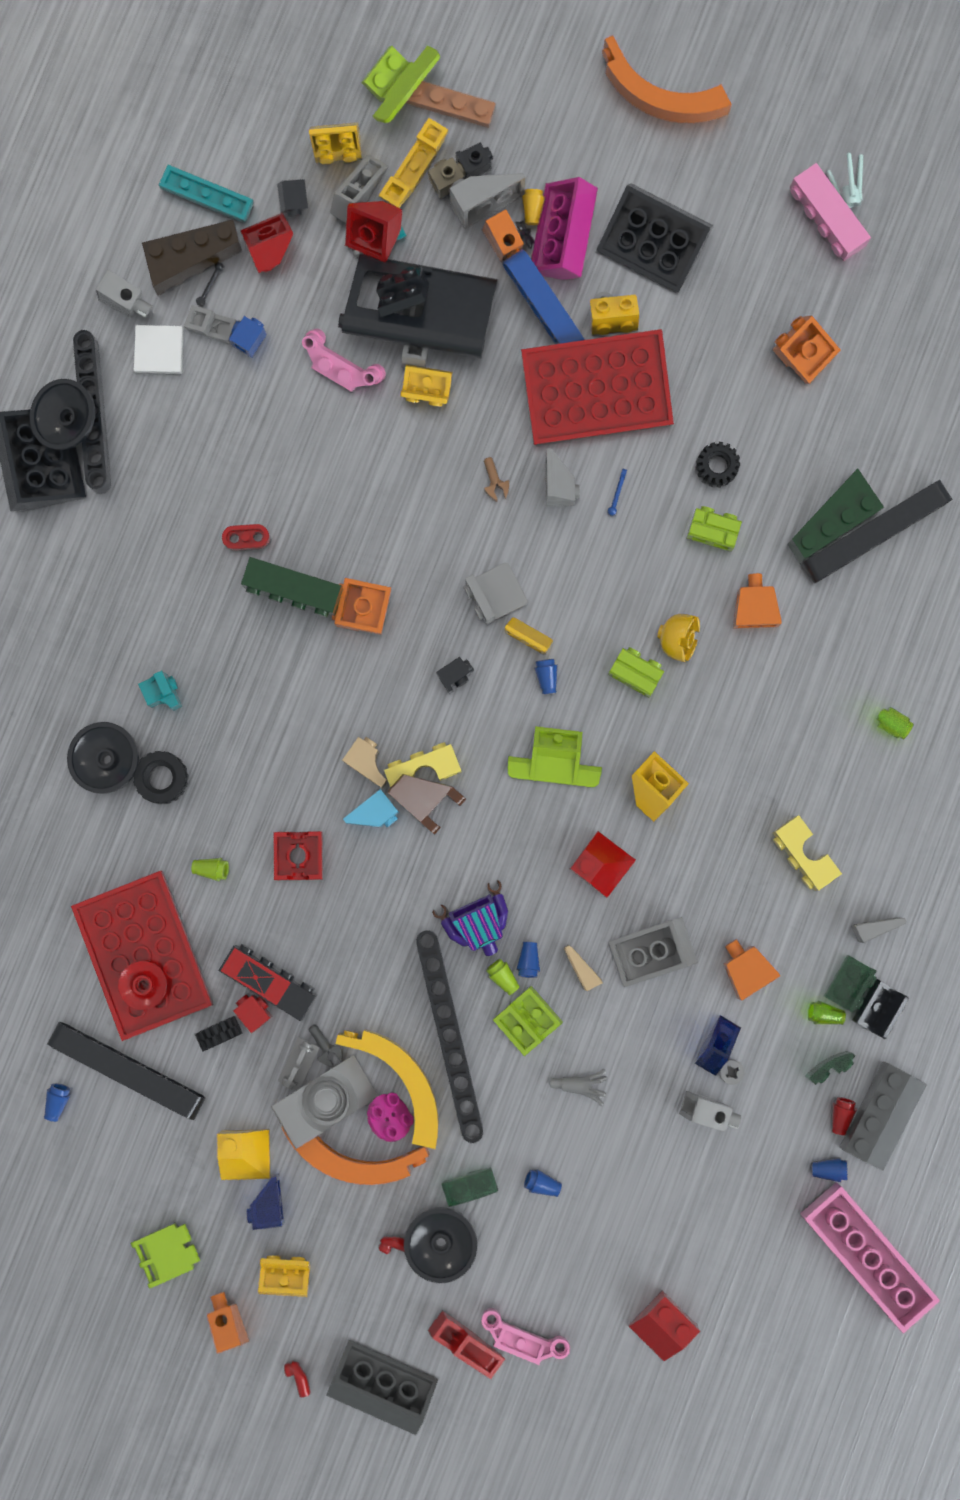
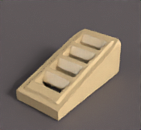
M569 945L564 947V951L585 991H589L603 983L600 977Z

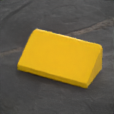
M515 617L511 618L504 629L506 634L542 655L547 653L553 642L550 637Z

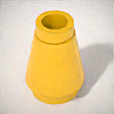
M525 189L524 195H522L526 225H539L545 200L543 191L540 189Z

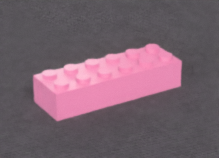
M837 1182L800 1213L903 1334L940 1301Z

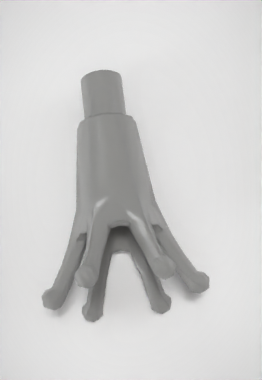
M602 1069L596 1074L584 1077L551 1078L550 1086L551 1088L562 1089V1091L584 1095L598 1102L600 1106H603L604 1102L600 1099H602V1096L606 1097V1093L592 1088V1084L606 1081V1076L593 1079L605 1074L606 1070Z

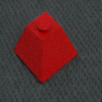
M384 201L348 204L345 246L386 262L401 230L403 209Z
M283 213L240 230L258 273L271 271L276 265L281 263L293 236L292 229Z
M597 831L569 869L608 898L636 859Z

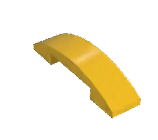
M431 118L427 119L416 136L417 141L395 175L389 178L380 192L379 197L398 208L404 204L436 157L447 136L448 129Z

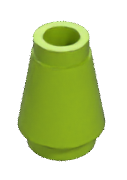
M223 858L199 859L192 862V874L218 882L221 879L225 880L228 876L229 863L223 860Z
M498 959L486 969L489 974L488 978L508 995L513 994L519 989L520 986L507 962Z

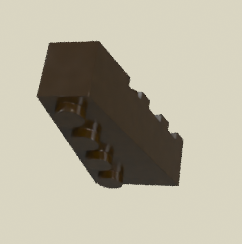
M233 219L142 242L151 282L158 296L165 293V290L175 285L176 287L184 283L183 281L187 278L203 273L206 268L242 252Z

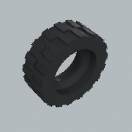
M165 751L150 752L147 756L142 757L133 776V783L137 788L138 794L145 800L156 804H168L173 800L179 799L178 797L183 795L184 789L188 785L187 768L182 763L183 761ZM157 766H165L172 773V782L165 789H156L149 781L150 772Z

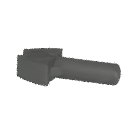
M312 1025L309 1028V1032L322 1049V1054L317 1059L329 1067H334V1064L328 1058V1050L335 1053L341 1062V1045H330L318 1026Z

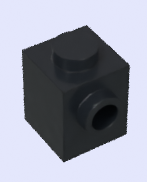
M305 179L286 180L277 184L280 212H287L288 216L302 215L301 211L308 209Z

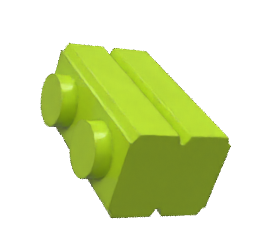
M701 506V509L696 508L686 538L732 552L742 521L737 520V516L730 513H724L723 516L714 513L715 510L710 507Z
M631 647L627 650L623 648L608 675L649 698L664 673L660 669L662 665L652 659H649L647 662L640 658L641 653Z

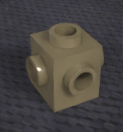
M453 157L448 160H440L432 169L428 170L429 181L440 199L450 194V188L455 181L464 179V176H466L460 163L456 164Z

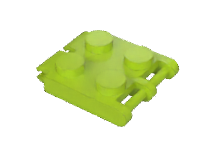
M175 1222L130 1243L132 1248L135 1247L140 1259V1268H143L149 1281L147 1284L149 1289L195 1268L193 1264L200 1261L194 1244L188 1247L185 1246V1243L192 1240L186 1224L177 1227ZM140 1244L142 1245L143 1250H144V1252H145V1255H146V1257H147L146 1260H145V1258H144V1256H143V1253H142V1251H141V1249H140V1246H139ZM148 1265H150L156 1280H153Z

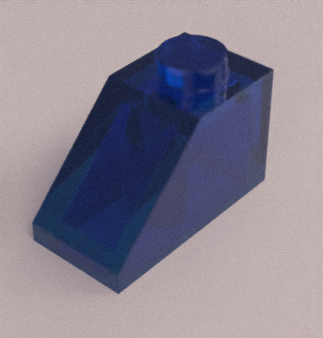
M720 1015L703 1043L695 1064L716 1076L729 1060L741 1027Z
M279 1174L273 1175L251 1203L250 1209H247L248 1224L252 1223L253 1230L282 1227L284 1224Z

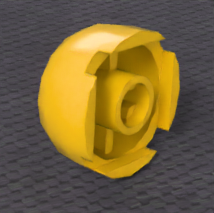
M676 614L659 627L657 637L660 639L663 652L668 657L682 662L691 659L698 640H694L695 632L700 631L699 617L688 614Z

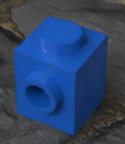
M244 316L232 328V335L229 338L231 345L252 358L267 336L263 328L264 325L254 317L250 320Z

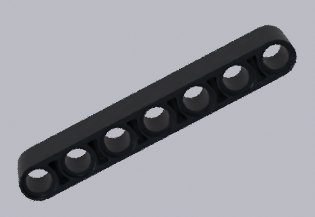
M80 330L73 337L76 381L86 388L90 385H95L94 391L90 394L95 408H97L93 427L88 436L82 441L85 481L95 493L104 494L111 487L99 344L91 332ZM91 340L88 347H81L83 341ZM86 363H93L90 370H83ZM93 431H99V436L96 439H89V435ZM101 454V459L98 462H91L93 455ZM103 477L102 484L99 486L93 485L95 478Z
M938 480L810 557L802 565L815 584L943 507L953 499L941 480Z
M58 1022L47 1043L53 1049L190 1120H195L206 1099L205 1096L66 1023Z

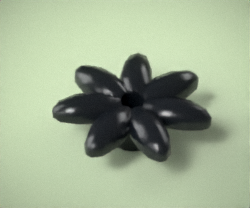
M523 220L520 222L516 221L515 224L519 229L517 231L524 245L527 244L528 248L532 249V244L535 240L530 235L531 229H526V224Z

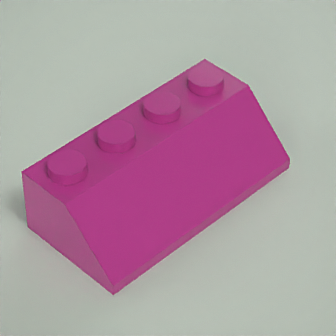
M581 177L545 184L543 195L545 200L539 225L537 226L531 258L542 276L561 280L581 278L598 190L596 186Z

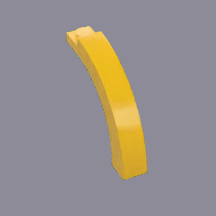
M365 1029L362 1038L358 1037L357 1032L344 1030V1034L339 1033L335 1044L368 1052L377 1056L395 1070L407 1087L414 1108L415 1126L412 1144L436 1149L439 1125L438 1108L431 1084L418 1062L399 1044L377 1032Z

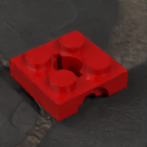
M322 831L273 832L274 880H323ZM297 844L306 854L305 860L299 864L300 868H297V864L291 860V852L297 848Z

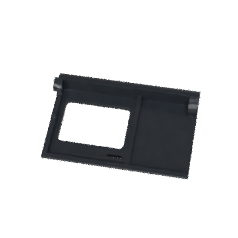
M360 254L344 314L340 313L338 328H342V333L481 359L498 279L391 259L383 262L371 256ZM413 266L417 268L422 266L429 286L420 317L396 313L381 317L378 310L363 308L357 305L366 273L384 276L388 274L397 275L408 267Z

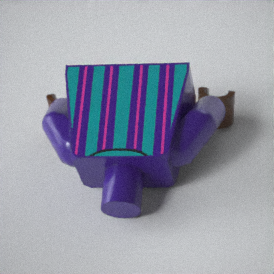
M497 880L498 890H492L488 883L487 890L490 893L489 895L450 912V917H447L448 908L444 905H441L444 909V913L441 916H438L437 912L433 909V915L441 919V925L451 940L463 947L469 946L472 951L482 948L485 956L497 953L498 948L495 941L503 937L502 930L506 927L508 908L503 894H500L502 884L499 880Z

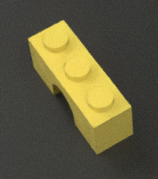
M444 742L433 746V751L427 754L420 751L410 755L411 760L404 763L401 760H397L387 764L388 769H385L384 772L390 787L402 774L414 777L416 772L423 767H430L435 770L439 781L462 773L452 745L446 746Z
M799 815L793 817L773 832L775 836L773 839L774 843L781 851L784 849L789 855V858H787L788 862L794 870H800L804 876L801 879L809 890L813 888L814 891H819L842 874L828 854L821 856L815 861L808 859L804 855L803 844L813 833Z

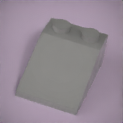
M523 173L470 176L465 180L459 179L455 181L450 188V206L463 228H468L522 197L525 191V176Z
M682 917L609 941L624 987L698 963Z

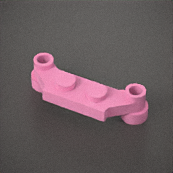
M312 329L302 339V345L307 349L313 363L311 368L349 391H353L355 387L379 384L385 379L386 372L380 364H373L367 369H362L325 347L326 336L320 329Z
M494 1308L487 1309L482 1315V1325L493 1336L495 1340L494 1347L537 1365H540L542 1360L551 1357L564 1359L570 1352L569 1342L562 1336H556L553 1339L547 1340L503 1322L500 1313ZM489 1315L496 1317L494 1320L487 1319ZM557 1343L564 1344L562 1348L555 1347Z

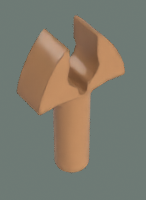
M485 458L484 464L491 482L489 487L484 488L485 493L492 500L498 502L494 492L496 486H498V488L503 490V495L506 499L509 492V480L501 481L493 458Z

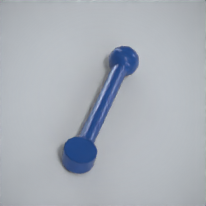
M624 468L622 469L612 505L608 508V514L611 516L617 513L616 505L627 473V469Z

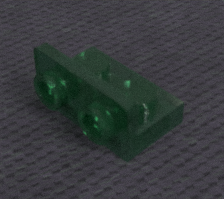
M847 955L823 997L853 1013L855 1009L859 1010L865 1000L862 996L866 989H871L877 979L874 975L877 970Z

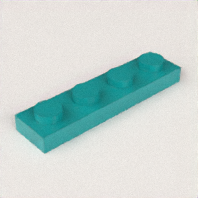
M167 165L159 183V188L243 223L246 222L254 204L253 199L171 165Z

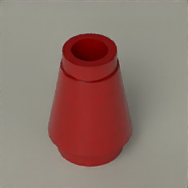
M837 1097L836 1102L833 1103V1133L842 1136L846 1135L857 1111L855 1101Z

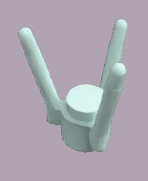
M848 152L849 185L844 186L841 193L831 171L827 170L826 174L848 207L853 208L859 206L861 200H863V155L860 154L858 158L856 188V185H854L852 156Z

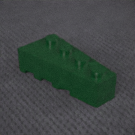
M858 468L787 544L800 564L863 524L884 508Z
M249 557L241 581V585L246 589L245 592L255 596L263 595L277 603H282L283 601L291 603L292 607L304 611L305 608L315 610L314 614L328 618V615L335 616L343 592V587L339 584L253 557Z

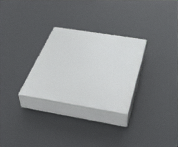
M136 325L134 372L182 374L184 328L182 326Z

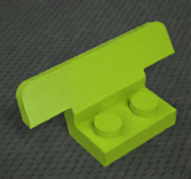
M427 45L415 62H408L393 46L387 48L361 82L380 102H383L372 117L383 123H389L393 120L440 59V54L436 49Z
M535 726L532 759L508 756V774L512 778L576 786L596 787L600 781L602 767L579 764L583 732Z

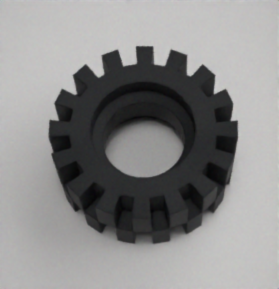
M720 441L718 444L713 442L709 446H705L700 452L696 461V471L698 470L697 475L699 478L702 477L703 483L707 482L711 487L714 485L721 487L722 485H728L730 481L734 480L740 468V457L736 455L737 450L735 448H730V444L723 445V442ZM715 456L724 458L727 463L726 470L722 473L713 472L709 467L711 458Z
M233 1016L199 1031L195 1036L202 1052L243 1033L236 1017Z

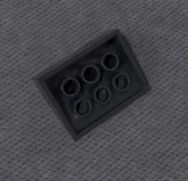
M630 183L626 186L596 251L679 293L714 225Z
M30 410L1 411L0 464L10 512L38 509L86 498L76 446L68 450L51 449L40 443L33 434L30 425Z

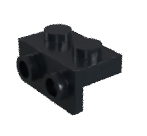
M875 979L852 1021L873 1034L886 1039L904 1010L909 997L896 991L881 980Z

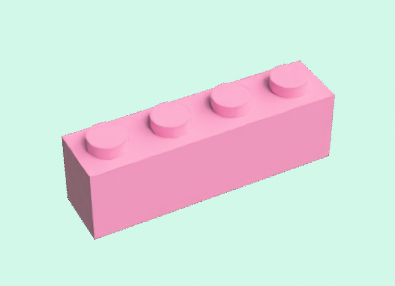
M817 163L793 179L790 186L792 196L795 200L802 203L806 215L818 225V231L821 236L829 240L836 256H840L845 261L867 246L871 239L870 235Z

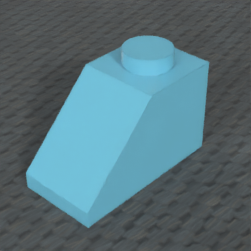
M380 789L343 818V820L347 824L382 827L385 825L388 828L398 820L396 815L399 811Z

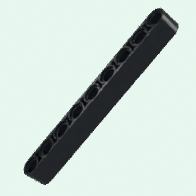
M425 930L417 936L416 945L463 1139L469 1143H476L483 1136V1124L437 935L433 931ZM425 934H429L434 938V944L430 948H425L421 945V937ZM429 958H436L439 961L440 967L437 971L427 969L426 962ZM440 981L445 985V992L443 994L437 995L433 993L432 984L434 982ZM446 1005L450 1008L451 1015L448 1018H441L438 1015L437 1009L440 1006ZM447 1029H452L457 1034V1038L452 1042H447L443 1038V1032ZM452 1053L460 1054L462 1056L461 1064L457 1066L452 1065L449 1062V1056ZM458 1077L466 1078L468 1086L464 1089H458L454 1084L455 1079ZM463 1101H470L473 1103L474 1108L471 1112L464 1113L460 1109V1104ZM469 1125H476L480 1131L477 1136L471 1137L467 1135L466 1128Z

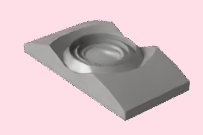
M352 1055L278 1101L271 1108L295 1149L358 1111L378 1097L356 1058Z

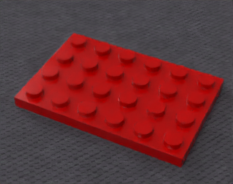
M662 329L521 349L534 445L674 424Z
M163 871L155 872L71 906L121 1041L213 1005ZM138 961H148L156 964L162 969L167 979V990L162 1001L155 1007L146 1010H138L128 1006L122 1000L118 990V981L123 970L130 964ZM143 980L140 983V987L146 990L148 982Z

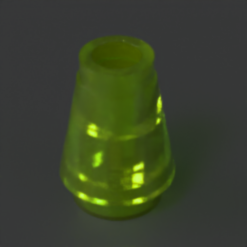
M822 1001L812 1002L808 1009V1020L812 1021L815 1025H843L846 1019L845 1010Z

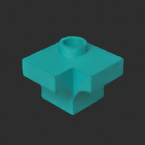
M162 670L138 684L149 707L153 708L160 704H167L172 710L183 707L175 691L178 689V685L174 677H169Z

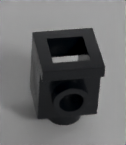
M481 142L461 152L460 150L456 152V163H460L466 173L465 179L470 176H479L491 170L492 153L489 147L484 148Z
M458 657L438 670L436 674L448 693L451 694L453 693V686L456 685L459 688L469 681L467 677L474 672V669L467 659L463 661L461 657Z

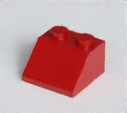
M663 1290L628 1325L663 1361L684 1350L700 1333L697 1324Z

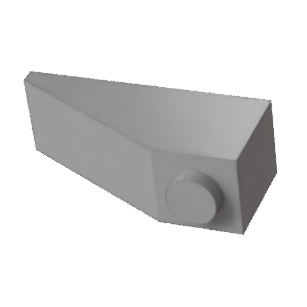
M367 155L334 193L330 214L346 223L347 205L350 203L367 202L385 174L388 165Z

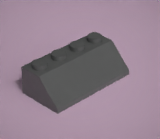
M883 1061L839 1148L884 1171L927 1084Z
M349 1340L326 1396L417 1435L424 1422L439 1379Z

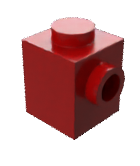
M247 994L235 1003L238 1007L233 1010L250 1033L255 1032L273 1017L267 1010L269 1005L265 999L260 996L257 997L255 994L250 997Z

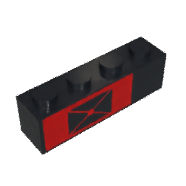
M241 944L240 947L234 945L218 971L295 1019L302 1021L318 996L313 993L315 988L305 982H302L300 985L293 980L295 976L284 969L279 972L273 968L274 963L262 956L261 959H258L252 955L254 951L246 945Z

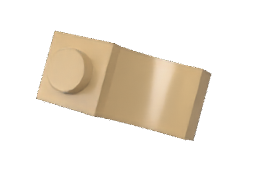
M358 737L342 761L383 789L388 780L381 775L377 767L376 759L379 751L376 749L377 744L368 737H365L364 740Z

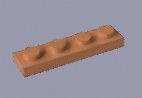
M424 81L420 83L406 101V104L487 128L490 126L496 107L495 102Z

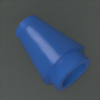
M554 659L536 661L534 669L542 689V694L556 692L558 664H555Z
M523 942L516 969L519 971V977L537 978L538 972H540L538 948L535 942Z
M53 1083L47 1089L44 1115L46 1120L58 1121L71 1096L69 1094V1087Z
M837 1158L812 1162L813 1177L840 1183L841 1180H847V1160Z
M530 1169L525 1178L524 1188L528 1189L529 1193L558 1197L562 1183L538 1169L535 1171Z

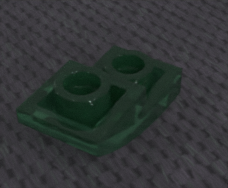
M849 1051L835 1054L817 1064L805 1077L815 1085L818 1082L822 1084L830 1076V1069L838 1074L842 1071L844 1073L848 1071L854 1064L852 1060L855 1055Z
M491 1167L469 1172L466 1176L445 1180L441 1184L449 1207L470 1202L498 1191Z

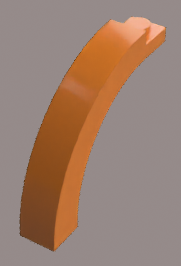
M613 35L605 39L604 48L602 49L603 57L607 62L605 74L618 93L637 109L658 119L677 123L707 122L729 114L732 104L722 84L705 91L693 93L664 90L647 82L633 70Z
M281 1127L282 1130H283V1132L285 1133L287 1139L289 1140V1142L291 1143V1145H292L293 1148L295 1149L294 1145L292 1144L291 1140L289 1139L288 1135L286 1134L284 1128ZM319 1136L295 1149L303 1159L324 1174L348 1183L362 1185L386 1184L411 1176L409 1165L412 1164L413 1168L427 1162L425 1158L429 1156L427 1147L421 1146L406 1154L388 1160H358L334 1150Z

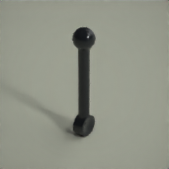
M221 262L215 264V271L202 296L196 299L199 307L205 306V298L219 272L224 269V265Z

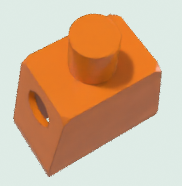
M506 209L485 221L482 231L500 261L510 258L522 249L524 243ZM504 242L510 243L511 246L505 245Z
M748 574V587H741L737 592L733 629L779 627L782 621L775 588L773 586H763L762 574Z
M737 939L725 946L732 958L723 963L739 1000H744L780 977L777 970L755 946H750L744 950Z
M224 1292L211 1296L214 1312L208 1313L207 1317L217 1354L249 1342L237 1305L228 1306ZM223 1315L227 1317L226 1324L223 1322Z

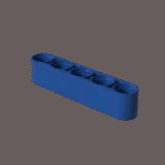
M521 249L502 263L505 271L555 344L585 340L525 250Z

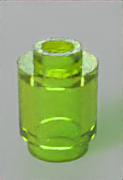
M891 706L887 710L883 708L876 718L879 722L877 727L895 738L900 737L903 740L914 726L909 717Z

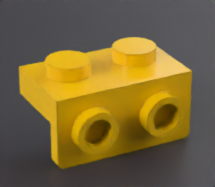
M636 295L590 300L592 335H607L615 332L629 333L638 330L639 308Z
M406 365L400 396L406 397L405 400L408 402L418 403L420 400L429 401V405L432 406L447 404L453 372Z
M269 1255L266 1259H260L261 1268L258 1294L307 1297L310 1276L309 1261H305V1258L291 1257V1260H282L281 1257Z

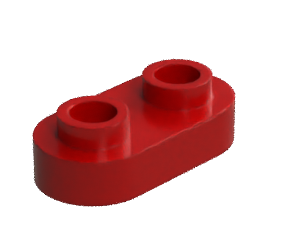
M260 524L229 526L222 533L223 544L232 551L262 549L270 541L268 530ZM261 534L262 539L260 541H255V535ZM234 535L239 536V540L236 543L231 542V538Z

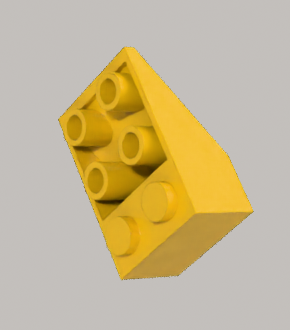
M358 122L310 127L309 136L316 163L331 164L334 161L354 162L357 159H362Z

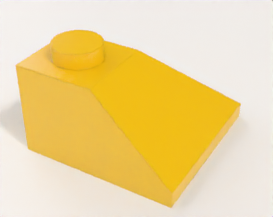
M655 751L632 775L636 806L653 822L675 801L689 784Z
M269 1129L221 1130L217 1134V1159L221 1180L270 1179Z

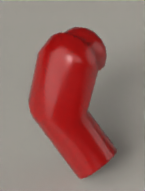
M390 1236L381 1238L378 1249L382 1253L389 1254L391 1248L404 1252V1238Z
M296 1361L286 1363L284 1365L285 1375L287 1377L294 1375L299 1396L307 1397L310 1395L308 1379L300 1364Z

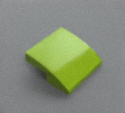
M532 986L493 1019L523 1056H526L563 1023Z

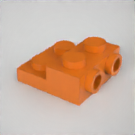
M799 316L791 323L792 329L788 334L783 333L775 340L776 346L772 350L787 367H792L805 384H810L841 349L813 316Z
M344 578V583H339L343 587L335 616L332 615L335 626L382 635L392 588Z

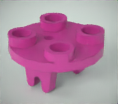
M396 1093L382 1094L374 1098L369 1104L367 1111L368 1123L372 1131L380 1139L387 1142H396L404 1138L410 1131L414 1118L406 1104Z

